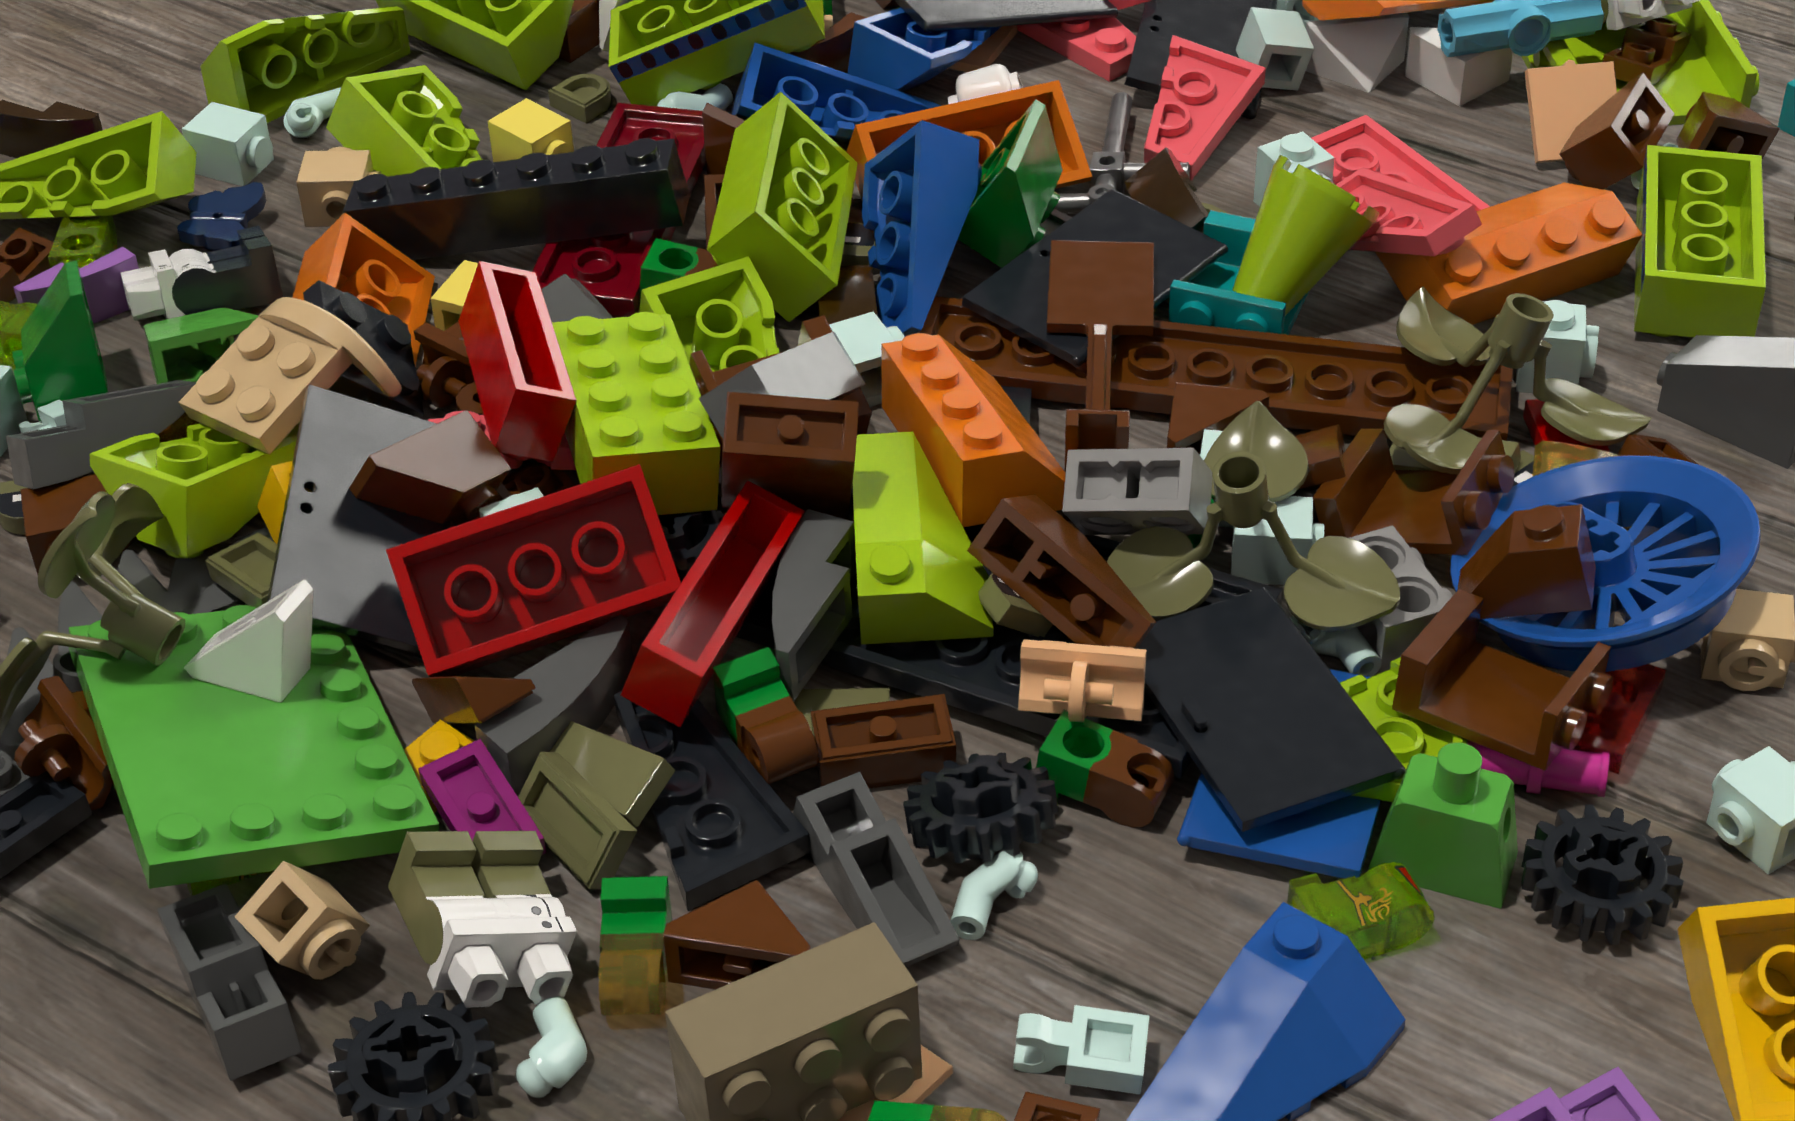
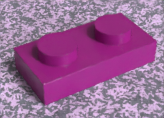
M481 739L418 768L422 786L450 831H468L472 841L476 831H536L544 849L542 855L546 853L543 835Z

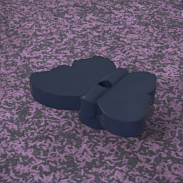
M252 182L242 187L228 188L223 193L215 190L193 197L188 203L190 219L181 222L177 226L179 240L194 246H203L210 251L239 246L237 230L248 228V222L258 216L265 207L267 200L262 183Z

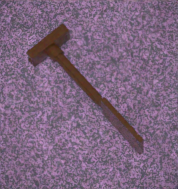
M1051 240L1047 333H1080L1088 336L1085 410L1066 409L1065 473L1068 450L1129 448L1130 411L1110 410L1112 336L1117 334L1153 335L1154 243ZM1063 513V518L1066 519L1067 521H1071V520Z

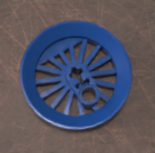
M1614 456L1591 459L1538 474L1513 486L1510 492L1504 493L1491 516L1488 527L1481 532L1467 555H1452L1450 571L1455 592H1457L1460 569L1514 511L1530 510L1543 505L1560 507L1582 504L1596 565L1592 610L1480 619V622L1496 631L1510 649L1535 663L1561 670L1576 671L1594 646L1600 642L1611 646L1606 671L1639 667L1672 656L1698 642L1720 623L1733 603L1736 588L1749 573L1755 562L1760 547V523L1756 509L1744 491L1730 479L1704 466L1657 456ZM1618 611L1625 624L1614 627L1615 612ZM1596 621V623H1595V629H1590V628L1592 627V625L1594 624V622Z

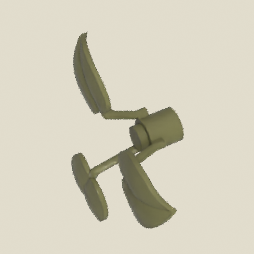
M1421 287L1410 297L1399 315L1396 326L1398 339L1407 350L1423 360L1440 366L1452 365L1455 362L1464 367L1471 365L1480 366L1487 363L1452 421H1449L1442 414L1431 408L1416 404L1397 405L1388 412L1384 421V430L1388 438L1396 446L1406 450L1415 460L1432 470L1447 474H1459L1481 439L1461 428L1466 423L1499 365L1519 369L1524 366L1525 362H1530L1534 359L1533 395L1538 400L1545 402L1541 409L1543 418L1563 434L1582 443L1595 446L1619 443L1625 440L1629 434L1634 435L1645 429L1652 417H1647L1573 382L1557 378L1545 379L1546 358L1552 345L1543 341V338L1554 314L1547 304L1533 296L1520 293L1509 295L1500 314L1496 315L1492 326L1485 334L1464 319L1442 307L1428 293L1425 287Z
M1256 401L1246 408L1223 430L1204 459V462L1212 471L1211 498L1216 500V502L1207 506L1208 519L1199 545L1193 549L1190 539L1179 530L1154 526L1137 531L1124 539L1111 553L1107 561L1108 565L1153 619L1159 621L1196 609L1212 592L1214 586L1213 575L1201 560L1206 558L1211 551L1220 521L1224 520L1236 528H1250L1264 519L1268 522L1288 562L1298 569L1286 580L1284 597L1291 614L1301 623L1322 631H1343L1383 617L1393 612L1400 605V589L1394 573L1386 562L1365 544L1343 536H1326L1320 538L1311 546L1307 558H1304L1297 552L1278 516L1277 505L1274 502L1290 497L1304 484L1308 475V458L1299 440L1284 428L1260 401Z
M127 483L119 487L112 496L105 491L97 492L83 505L73 521L58 535L48 549L38 573L40 591L50 598H58L66 590L75 575H77L111 601L105 609L100 622V626L109 631V640L53 631H43L35 641L28 637L22 639L0 665V739L16 707L43 669L53 646L61 645L106 652L117 659H121L125 651L129 650L150 663L159 666L170 656L178 644L185 628V619L146 598L111 565L139 532L163 518L158 504L145 489L135 484ZM103 574L115 587L106 582L100 576Z

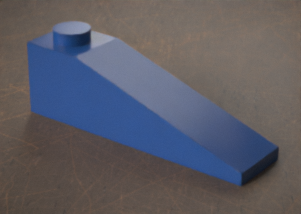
M902 8L854 22L848 74L904 92L919 87L965 58L1002 26L924 32Z
M754 43L737 90L732 115L746 121L779 92H782L835 142H850L853 130L857 124L942 105Z
M923 120L869 160L864 166L863 225L864 228L874 231L876 246L873 245L868 251L870 267L880 269L881 276L875 291L877 315L886 328L897 326L904 337L916 334L923 328L982 176V167L979 163V139Z
M1283 902L1242 948L1126 1121H1278L1283 1117L1293 1121L1310 1110L1311 1100L1338 1084H1341L1346 1089L1366 1077L1404 1030L1406 1019L1347 935Z

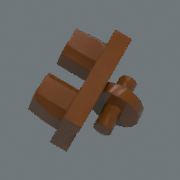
M457 321L445 331L426 322L414 330L415 340L421 343L424 350L423 363L417 370V376L422 381L421 394L423 399L437 408H445L456 400L458 392L463 387L475 381L459 322Z
M59 676L41 679L37 687L40 692L39 703L18 729L24 741L17 748L14 760L24 775L30 777L39 776L47 771L54 781L65 780L86 794L91 811L103 808L114 783L83 690L71 692Z

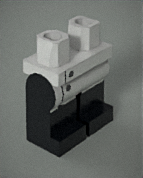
M255 226L237 230L239 246L206 253L194 249H181L174 252L170 257H168L165 249L149 252L151 266L120 272L133 320L163 314L166 319L184 316L185 314L189 315L216 308L240 310L273 303L283 297L271 243L261 228Z

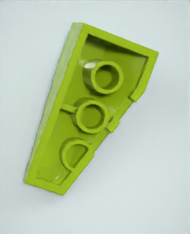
M394 6L264 20L227 37L218 43L200 66L208 104L215 102L263 114L266 117V122L269 123L285 115L291 103L296 99L340 88L346 77L369 74L410 54L404 10Z
M426 65L346 77L326 126L329 132L344 147L352 150H370L373 170L380 171L385 176L414 173L425 167H436L438 169L462 167L472 162L483 160L476 149L480 141L474 129L465 128L460 119L463 108L457 97Z
M163 111L1 163L0 219L110 216L176 199L194 192L197 152Z
M749 256L642 289L639 312L671 315L688 363L691 353L702 350L712 372L780 353L776 345L773 301Z
M300 422L271 454H267L199 423L187 426L186 438L160 443V437L153 432L134 436L90 453V467L111 496L123 484L132 483L145 489L158 504L163 518L136 535L139 541L162 548L166 554L175 558H194L203 554L205 549L231 538L259 513L257 505L271 466L293 461Z
M914 432L857 435L852 484L861 645L993 637V618L981 604L978 595L979 590L989 576L983 564L967 551L972 543Z

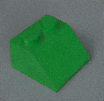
M1035 99L982 164L981 180L958 237V240L1001 268L1042 240L1046 229L1040 226V223H1043L1050 216L1060 199V195L1054 192L1063 169L1046 106L1037 99Z
M77 260L67 262L63 265L21 328L22 349L12 351L16 368L14 369V375L22 404L34 402L38 421H41L37 411L39 407L57 400L64 401L109 392L105 367Z

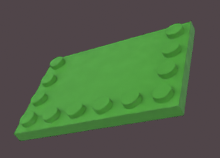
M236 605L224 611L196 614L173 612L185 619V628L173 652L159 666L150 663L129 650L125 651L121 659H117L106 652L69 647L149 889L275 871L282 861L296 867L399 853L407 832L439 831L437 818L349 635L312 625L310 669L281 703L194 679L184 669L188 662L214 634L255 610L256 607ZM101 620L91 625L69 627V634L109 640V631L100 626Z

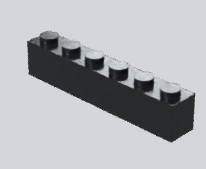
M643 138L635 140L628 145L605 148L591 145L568 153L553 155L531 153L515 160L500 162L478 160L467 166L438 169L436 167H425L409 174L385 176L383 174L369 175L361 180L354 181L343 209V214L346 213L411 260L683 226L690 193L674 138L658 141Z

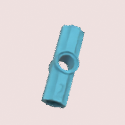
M1494 0L1491 3L1446 9L1444 14H1439L1437 31L1440 36L1441 49L1447 57L1510 48L1513 53L1519 56H1529L1542 50L1550 41L1594 35L1597 30H1602L1604 12L1601 0Z

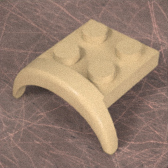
M281 297L268 306L248 328L239 334L237 340L208 371L200 376L197 383L178 403L189 418L267 454H271L300 422L305 391L309 384L328 390L353 363L386 396H398L402 387L378 353L344 321L307 301L292 297Z

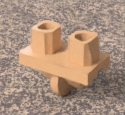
M1023 639L1020 654L1021 678L1018 710L1061 714L1063 710L1068 711L1069 721L1084 722L1085 716L1141 721L1147 650L1134 649L1132 647L1097 646Z

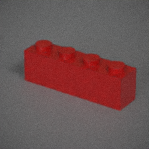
M479 261L458 322L490 441L499 453L511 459L526 461L532 458L554 462L575 406L576 397L537 275L531 271Z
M747 480L641 644L620 696L678 727L682 726L712 677L713 667L721 662L776 572L790 536L805 512L803 509Z

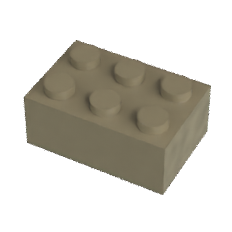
M875 922L665 1011L678 1106L687 1121H839L845 1112L875 1098L891 1100L900 1096L909 1089L913 1081L922 1078L918 985Z

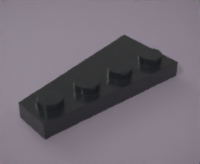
M621 692L614 694L616 714L627 743L663 757L675 769L674 774L651 806V811L687 911L811 853L808 831L698 699L682 726L678 727L620 696Z

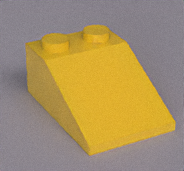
M1795 898L1698 907L1677 930L1691 1000L1734 1121H1795Z

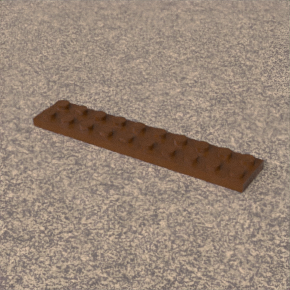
M935 296L920 333L932 336L940 335L994 377L1000 386L1032 389V398L1048 400L1054 403L1086 404L1087 361L1080 367H1075L962 306L963 299ZM1154 320L1153 335H1120L1112 341L1110 409L1139 410L1164 413L1171 416L1176 383L1262 390L1270 396L1268 411L1286 429L1315 431L1339 424L1342 434L1355 437L1360 429H1384V421L1388 412L1401 404L1422 405L1439 412L1449 421H1452L1487 363L1480 366L1471 365L1464 367L1455 362L1452 365L1440 366L1423 360L1405 347ZM1499 365L1461 429L1480 438L1484 436L1487 430H1499L1502 440L1507 441L1512 368Z

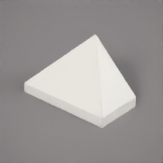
M1407 13L1373 17L1307 21L1306 30L1313 44L1314 51L1306 72L1370 93L1404 61L1409 15Z

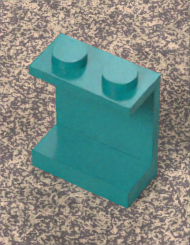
M1210 210L1204 222L1203 234L1228 246V253L1191 280L1190 283L1173 280L1170 286L1168 322L1289 335L1308 293L1285 316L1286 303L1234 292L1232 289L1256 219Z

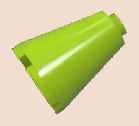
M1279 155L1273 165L1232 290L1236 293L1286 303V316L1375 223L1380 213L1371 206H1368L1364 214L1361 215L1356 212L1360 203L1355 201V196L1300 164L1297 165L1293 174L1288 172L1292 163L1287 157Z

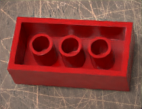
M640 464L386 549L427 675L430 678L453 677L597 628L620 614L626 618L667 604L681 584Z

